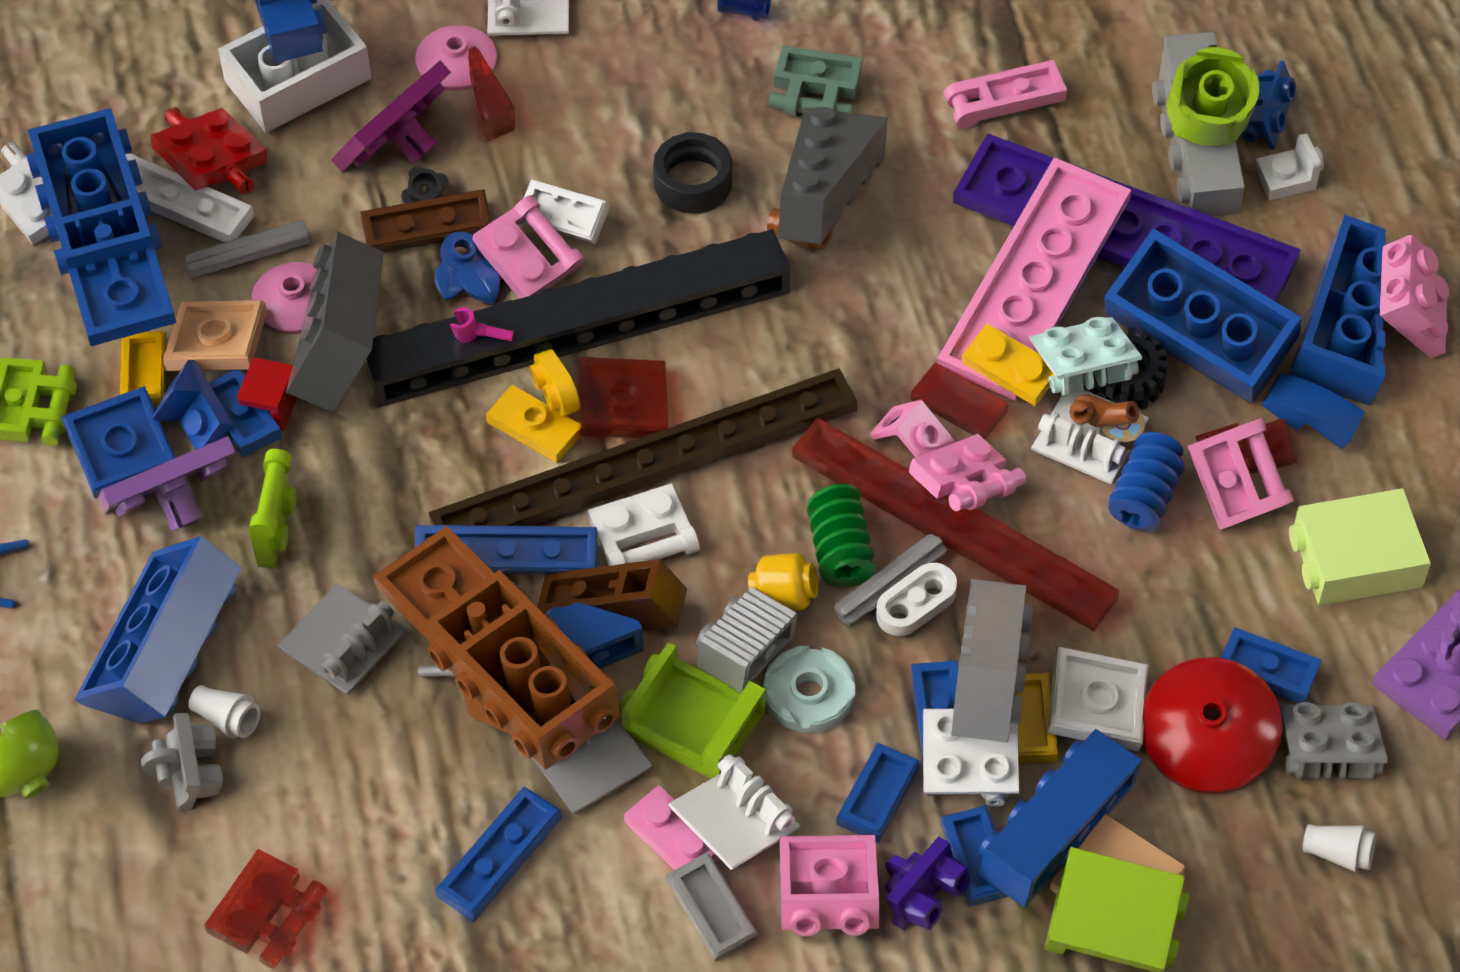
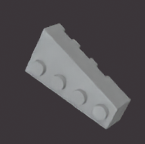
M1215 31L1165 36L1159 80L1153 81L1152 95L1155 106H1161L1163 112L1160 116L1163 138L1169 137L1171 143L1168 150L1169 164L1171 170L1178 171L1177 194L1179 202L1186 203L1188 208L1212 217L1239 214L1245 187L1236 141L1230 145L1202 146L1192 143L1187 139L1179 138L1174 134L1167 114V98L1178 66L1184 60L1195 55L1196 51L1207 47H1216Z
M971 579L961 656L959 659L951 736L1008 743L1010 723L1020 725L1023 696L1014 695V692L1023 693L1026 665H1020L1018 662L1027 663L1030 635L1021 634V632L1030 633L1033 605L1024 604L1025 585Z

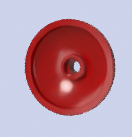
M1216 657L1196 658L1182 662L1159 677L1144 700L1143 745L1145 751L1157 770L1180 787L1207 794L1234 791L1256 780L1266 771L1276 756L1282 734V716L1278 701L1268 684L1257 673L1240 663ZM1207 709H1216L1221 716L1219 719L1211 721L1206 719L1203 713Z

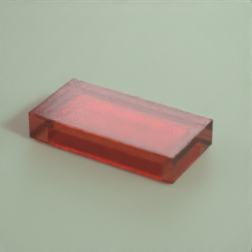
M936 362L911 391V401L922 400L932 413L971 435L979 434L983 439L989 436L1008 412L1007 402Z

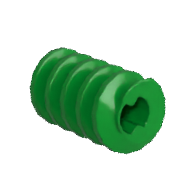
M834 484L822 488L813 494L806 506L820 576L828 584L840 587L860 585L870 579L877 569L875 562H872L874 552L872 547L869 546L871 539L866 531L868 525L865 517H863L864 507L860 502L861 493L859 488L852 484Z

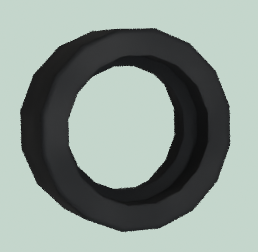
M686 132L672 136L662 143L654 155L653 163L654 188L659 199L669 208L683 213H701L712 210L726 200L732 189V157L728 148L716 137L696 132ZM689 160L708 163L718 170L714 178L698 185H685L674 181L668 175V172L678 163Z

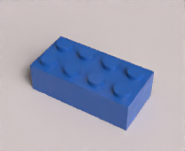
M1154 228L1104 297L1105 311L1108 317H1113L1115 321L1126 328H1136L1135 333L1141 336L1143 331L1149 333V342L1157 338L1161 342V349H1165L1170 355L1253 404L1288 354L1301 332L1302 317Z

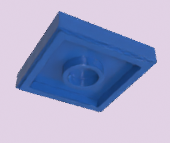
M145 386L62 416L64 427L94 498H97L101 490L175 459L160 421L152 419L155 408Z

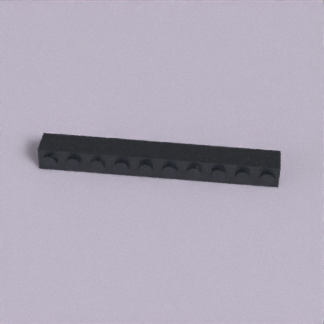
M774 229L760 233H749L735 240L720 244H709L695 251L680 255H669L662 260L640 266H629L615 273L596 278H586L575 284L556 289H546L535 295L516 300H506L495 306L473 311L478 323L514 331L512 342L487 336H477L473 341L466 343L460 342L454 336L450 324H462L458 323L455 317L433 323H422L414 328L393 334H382L374 337L372 350L366 358L364 366L378 408L528 367L535 364V354L552 349L557 357L560 358L790 294V266Z

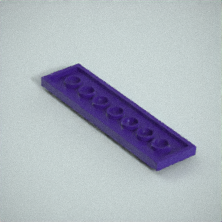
M987 133L953 192V203L1015 226L1051 164L1053 157ZM1096 174L1131 189V198L1097 258L1125 268L1154 228L1275 302H1278L1299 260L1301 249Z

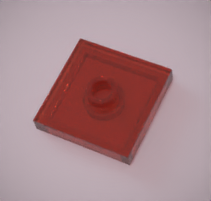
M597 357L578 358L579 436L641 438L669 428L665 361Z

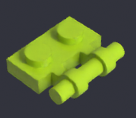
M1 357L0 440L29 442L32 428H42L41 442L47 446L58 445L60 434L66 431L62 416L67 415L68 403L74 399L77 384L74 381L76 369L70 365H61L57 376L46 375L47 368L44 360ZM41 395L51 396L49 408L38 407Z

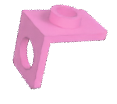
M922 400L892 407L870 432V436L874 440L897 435L915 458L955 443L952 436Z

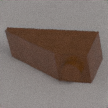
M661 559L546 574L537 607L545 614L552 608L566 607L579 602L636 619L640 622L642 631L674 628L679 625L687 588Z

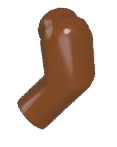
M1091 394L1077 397L1069 410L1074 422L1078 424L1088 423L1094 427L1130 424L1137 422L1139 418V409L1134 401L1112 403Z

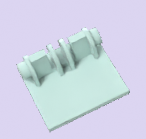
M1095 317L1083 324L1066 328L1053 327L1045 330L1044 333L1029 336L1031 343L1054 374L1049 376L1052 393L1060 392L1064 396L1083 391V382L1087 390L1093 389V371L1100 387L1106 386V383L1112 384L1131 380L1132 375L1139 372L1137 361L1142 360V356L1113 317Z

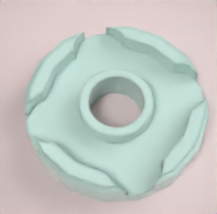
M797 646L782 652L769 664L765 674L763 688L766 689L767 709L776 721L785 728L794 731L816 733L837 726L850 713L855 700L853 672L842 657L826 648L821 647V650L809 649V646ZM805 681H812L820 685L822 690L816 695L806 696L801 694L797 687Z

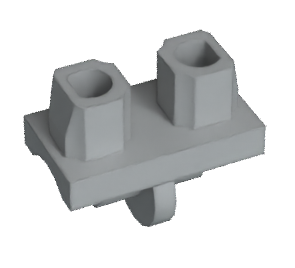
M175 713L173 716L175 728L167 733L166 740L156 739L152 742L153 750L146 753L141 759L142 771L148 776L157 777L160 786H168L173 782L177 810H192L196 798L219 795L223 785V777L219 764L197 765L196 757L213 756L216 748L214 727L190 725L189 713Z

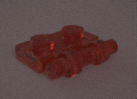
M257 849L204 926L208 934L245 954L249 953L258 939L267 943L268 945L260 955L259 960L265 966L275 969L282 957L290 956L298 944L296 937L307 921H314L321 911L320 902L328 892V889L316 880L311 881L304 893L295 889L294 886L300 879L298 869ZM284 905L290 908L291 912L282 925L278 927L270 923L280 906Z

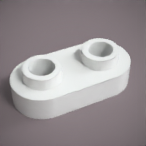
M927 563L885 591L877 602L876 619L880 628L894 636L909 635L950 606L955 599L957 579L954 572L943 564ZM937 589L940 593L933 595L929 594L927 590ZM900 613L905 615L906 618L897 619L892 617V615Z

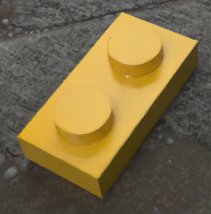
M987 323L962 355V364L1033 406L1038 404L1050 388L1049 376L1054 375L1039 353Z

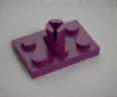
M439 60L358 131L331 161L341 172L352 163L359 168L379 148L391 141L413 165L437 143L432 136L430 137L415 118L446 90L441 82L451 71Z

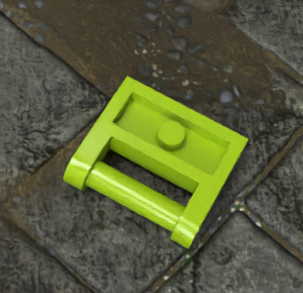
M270 449L265 454L263 463L265 473L264 484L257 513L251 516L249 535L257 567L275 568L279 551L285 552L287 547L288 526L285 525L287 514H293L296 506V488L290 487L287 476L292 456L282 449Z

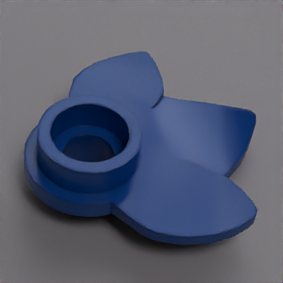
M455 232L448 235L441 245L440 256L442 263L437 268L434 278L440 295L444 300H450L464 290L476 300L488 305H494L499 293L500 275L476 248L472 240V234ZM463 247L469 250L470 253L462 255L455 248Z

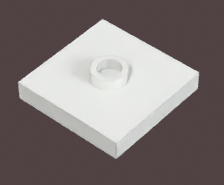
M1058 647L1054 655L1047 733L1085 741L1097 729L1125 749L1139 751L1143 744V706L1146 698L1148 665Z

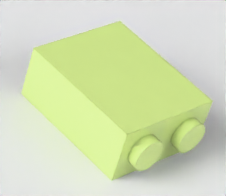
M1403 488L1299 506L1295 523L1289 527L1292 549L1294 552L1300 551L1304 562L1302 565L1304 584L1308 590L1313 589L1318 606L1417 589L1424 586L1431 563Z

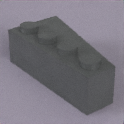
M805 107L781 193L778 239L815 244L823 242L841 218L843 207L851 205L856 198V190L861 184H867L871 178L872 169L879 167L884 161L888 117L834 111L829 107Z
M338 231L329 246L322 244L313 263V267L317 271L310 285L309 291L312 293L306 310L286 393L333 413L336 411L372 350L384 256L383 251Z

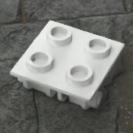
M488 0L487 34L488 36L569 34V0Z
M1086 390L1061 396L1051 415L1045 413L1041 418L1038 426L1041 432L1032 445L1031 450L1112 485L1131 449L1126 450L1127 448L1121 446L1118 439L1113 441L1101 436L1099 432L1100 427H1094L1088 423L1078 424L1074 422L1069 413L1070 406L1081 395L1091 394L1104 400L1107 399ZM1142 415L1146 425L1149 417Z
M923 709L924 794H981L986 799V805L990 807L1003 806L1009 794H1019L1018 724L1010 723L1008 743L951 736L954 709Z
M729 754L718 764V768L722 771L720 774L670 802L668 806L730 870H733L779 842L780 836H789L799 830L800 825L791 814L792 808L788 804H784L773 793V789L769 785L762 787L764 780L760 776L752 778L753 772L745 765V761L741 757L735 758L732 754Z

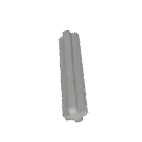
M295 221L187 253L185 255L186 266L191 277H199L307 245L310 242L309 232L304 221Z
M928 534L836 603L834 612L838 620L847 626L854 625L877 607L878 599L885 591L920 566L927 563H935L941 559L947 552L942 539L939 536Z

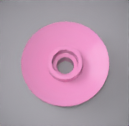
M464 25L446 26L433 31L421 41L415 56L417 70L421 76L441 60L451 71L441 84L446 90L453 91L465 90L479 85L492 74L497 63L496 47L490 37L479 29Z
M304 262L281 264L270 269L259 278L253 288L251 300L265 301L267 315L264 326L279 333H301L312 293L309 291L310 285L317 271L313 264Z

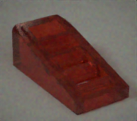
M474 46L468 49L469 76L484 136L487 141H491L515 130V106L479 48Z

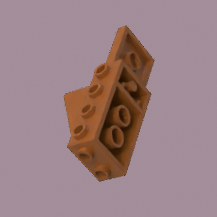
M448 526L373 575L376 588L430 642L431 646L427 648V652L433 663L441 671L448 669L455 676V681L464 695L468 714L477 721L511 734L513 743L522 756L526 759L533 757L545 770L556 762L569 758L577 750L578 746L596 733L600 734L608 730L615 720L620 717L617 700L620 691L612 677L605 671H601L588 658L580 645L575 642L573 643L548 614H544L533 604L528 594L520 586H515L500 570L494 573Z

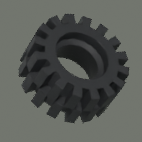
M1128 328L1126 336L1142 356V360H1138L1137 363L1144 373L1140 376L1132 377L1131 380L1112 384L1106 383V386L1100 387L1093 371L1094 388L1089 391L1095 395L1099 393L1100 397L1114 403L1134 401L1142 410L1148 407L1149 400L1154 404L1159 398V393L1163 392L1168 368V361H1166L1167 353L1165 349L1160 350L1161 342L1157 338L1149 342V333L1143 331L1141 336L1138 337L1135 336L1136 328Z

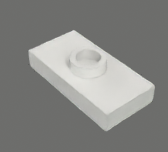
M531 179L524 198L533 195L540 204V212L559 234L596 245L610 205L601 199Z

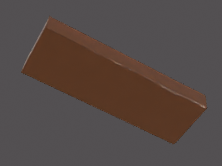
M485 189L360 211L366 244L383 252L440 243L448 235L455 232H467L473 235L492 222Z

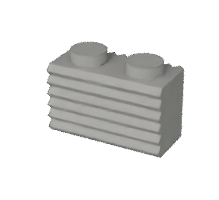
M750 587L743 597L734 596L729 601L723 612V617L716 624L708 623L701 630L696 641V646L699 647L698 668L700 670L704 669L707 674H712L715 679L719 678L722 683H727L730 688L735 687L738 693L742 692L748 682H752L794 638L798 613L756 588Z

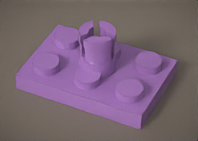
M229 436L106 487L101 490L98 499L105 514L115 510L119 517L142 507L143 503L146 502L144 497L155 493L160 507L163 508L171 532L204 518V514L199 509L194 498V492L188 478L198 474L200 481H204L223 473L229 467L228 461L236 452Z
M1460 590L1374 675L1372 685L1444 740H1447L1460 726Z

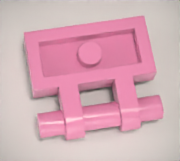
M979 434L913 458L909 473L936 499L951 494L949 496V505L954 511L964 508L968 510L976 509L985 505L987 499L994 496L1003 498L1015 492L1016 487L1026 483L1024 471L1020 468L1011 471L1004 469L1007 460Z

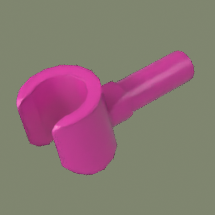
M463 307L454 311L457 322L462 324H450L453 334L458 341L466 343L473 341L477 336H487L512 342L514 331L476 322L475 316L469 308Z

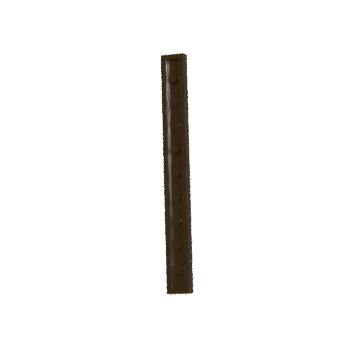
M838 368L428 512L431 525L534 526L857 411V400L843 373Z

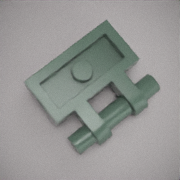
M782 45L774 74V87L785 88L787 92L786 94L770 92L768 108L784 110V115L790 116L804 113L805 107H829L834 111L852 113V104L839 103L837 100L838 97L855 100L862 72L863 58ZM802 91L824 95L823 100L802 97Z

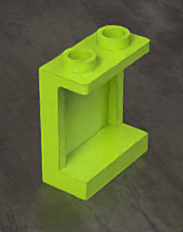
M668 642L660 655L654 653L650 657L643 672V680L636 690L630 688L624 695L619 707L622 715V727L625 728L632 739L709 778H713L722 772L718 768L719 762L729 754H732L735 758L737 757L765 714L766 689L749 681L744 690L738 693L735 687L730 688L727 683H722L720 679H715L714 676L678 658L677 646Z
M1070 847L1064 861L1044 950L1063 955L1065 950L1069 949L1149 970V972H1163L1165 966L1173 968L1179 947V939L1171 938L1175 920L1183 922L1190 895L1189 893L1182 892L1185 876Z

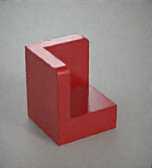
M253 357L237 394L238 403L270 411L280 430L284 431L298 398L286 393L293 365Z

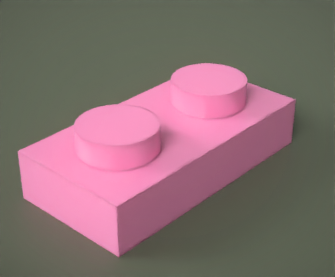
M660 785L624 813L625 823L674 870L706 852H709L714 862L719 859L668 806L674 799Z

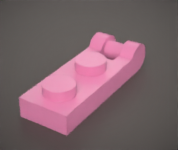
M1054 60L955 82L945 89L944 96L948 105L955 109L953 117L957 127L969 129L981 120L1066 101L1067 88ZM974 98H979V99H980L979 101L969 102L970 99H974Z

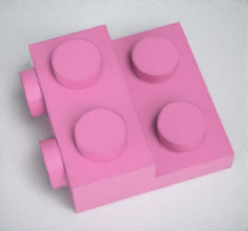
M1411 234L1383 246L1380 316L1432 359L1446 352V334L1448 332L1446 319L1449 288L1444 278L1436 274L1439 263L1434 251L1426 247Z
M875 835L780 836L782 930H793L800 936H812L820 929H842L848 935L857 936L865 933L868 929H879V888Z

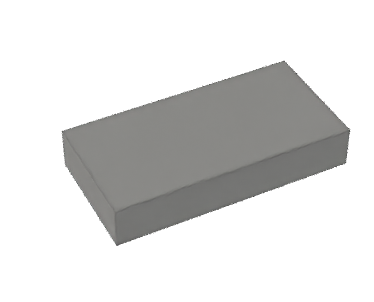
M709 852L667 874V883L714 961L756 938L757 931Z

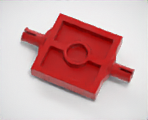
M173 107V110L170 108L166 112L165 120L172 126L151 134L152 149L195 191L212 184L225 182L232 183L243 195H246V191L249 194L254 189L255 182L245 173L267 163V149L224 108L207 112L194 119L187 118L177 107Z

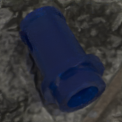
M718 0L717 3L718 12L720 13L726 12L751 16L752 20L756 22L760 18L767 19L771 7V0Z

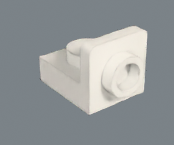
M1306 133L1298 135L1295 150L1256 158L1254 170L1270 201L1316 190L1320 171L1324 169V160L1319 147L1313 146Z

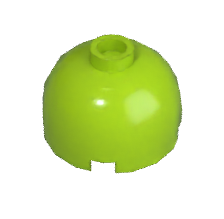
M36 709L22 713L0 725L3 730L0 732V797L11 798L22 793L25 799H29L49 785L46 777L56 767L59 757L58 738L48 719Z

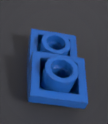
M1283 373L1276 378L1262 404L1263 407L1295 431H1298L1307 423L1340 449L1351 441L1365 414L1363 410L1340 395L1310 381Z

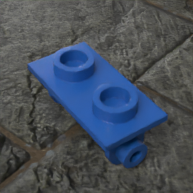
M1284 61L1279 62L1276 72L1265 70L1258 75L1259 96L1249 123L1241 134L1242 138L1249 142H1254L1257 138H1266L1271 150H1275L1280 133L1285 131L1286 114L1290 102L1295 101L1297 93L1295 79L1290 77Z

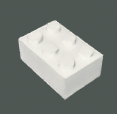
M317 0V3L312 4L314 10H322L326 23L327 33L320 34L323 52L275 63L263 26L218 48L225 82L265 133L372 79L367 46L329 0Z

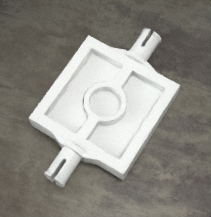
M10 142L8 144L12 152L6 145L1 151L2 155L6 157L12 166L0 174V205L29 242L35 245L49 236L44 218L52 216L51 209L42 211L35 186L43 184L42 178H32L27 157L15 142Z

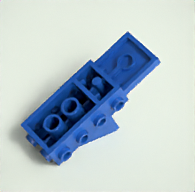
M109 108L29 129L28 133L34 152L26 154L32 178H42L43 184L35 186L42 211L51 209L52 216L44 218L51 243L57 241L61 243L62 248L53 251L60 275L70 274L90 346L177 323L155 250L162 248L157 226L155 223L147 225L145 218L152 216L146 191L137 193L136 186L142 184L136 159L127 161L126 154L133 153L126 128L118 130L112 109Z

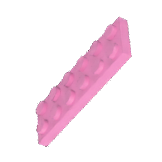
M1054 157L938 356V367L1016 401L1018 396L962 364L963 353L986 323L1038 353L1031 343L1029 336L1044 333L1049 328L1058 327L1131 198V189Z

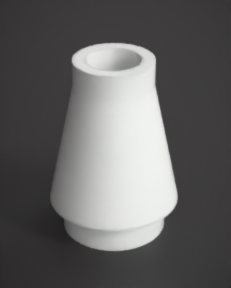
M200 685L194 689L189 699V709L202 716L231 739L237 737L247 738L256 729L260 719V707L254 703L250 695L210 689Z
M1308 824L1304 835L1303 852L1314 854L1354 872H1357L1359 868L1370 870L1377 835L1376 832L1366 831L1365 825L1316 826Z

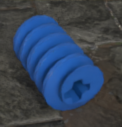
M1158 432L1141 433L1136 438L1133 450L1128 455L1127 463L1122 468L1121 476L1116 481L1115 490L1109 497L1108 509L1116 520L1141 532H1154L1159 528L1160 517L1165 514L1166 504L1172 499V490L1177 487L1178 477L1183 474L1185 464L1181 458L1183 448L1180 442Z

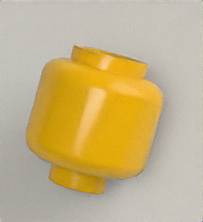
M801 553L765 555L759 559L756 572L749 573L748 587L756 588L793 611H801L808 607L811 598L817 597L818 576L814 563H808Z

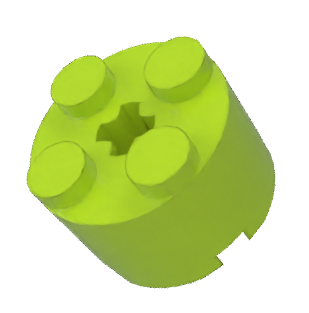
M1207 47L1196 51L1195 55L1184 60L1178 66L1167 98V114L1176 136L1202 146H1220L1234 143L1243 133L1249 123L1259 96V80L1254 69L1251 71L1243 62L1244 58L1241 55L1222 47Z

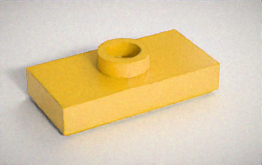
M513 384L486 413L488 424L555 463L562 459L583 434L582 424L568 416H561L557 410L551 411L547 404Z

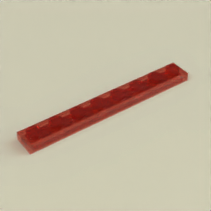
M818 417L792 447V458L837 484L845 483L858 487L863 499L926 535L933 534L939 536L945 546L1007 582L1025 585L1026 593L1092 631L1096 630L1118 600L1119 589L977 508L973 510L964 508L954 511L949 505V496L951 494L936 499L909 473V469Z

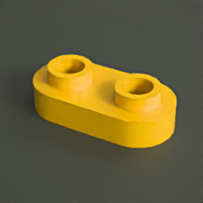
M549 349L535 354V364L529 366L530 375L537 390L543 389L549 409L551 411L557 409L561 416L580 411V402L573 380L555 352Z

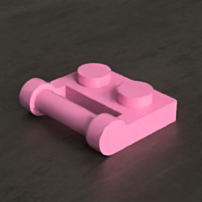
M533 195L523 198L513 209L474 233L472 238L476 248L519 299L549 289L576 271L585 261V257L577 248L572 249L540 212V204ZM527 221L559 261L551 266L518 225Z
M1262 417L1187 446L1219 530L1294 501L1290 489L1284 488L1263 431L1267 429ZM1245 438L1268 496L1259 499L1237 443V441Z

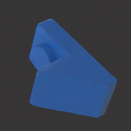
M188 360L166 390L152 416V419L156 421H179L195 450L224 438L233 425L195 360Z

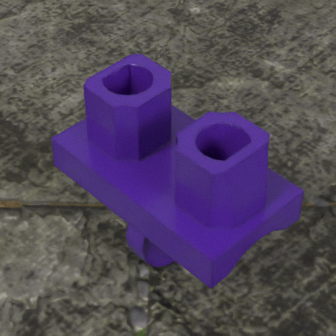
M939 836L922 856L917 852H913L906 860L900 856L893 855L885 863V868L891 876V879L884 888L889 893L886 896V901L894 912L892 923L904 931L911 923L931 930L941 918L943 912L941 901L936 899L934 895L941 888L953 896H960L970 884L968 868L953 857L950 842Z

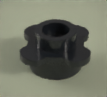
M420 166L413 167L408 173V187L402 191V200L404 203L441 197L443 190L449 185V180L443 173L437 174L433 170L423 169ZM427 186L429 191L424 193L421 191V188Z

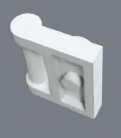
M672 483L588 510V520L591 527H597V541L608 566L662 559L683 551L686 555L700 551L695 530L690 526ZM673 532L676 533L675 536L625 552L620 550Z

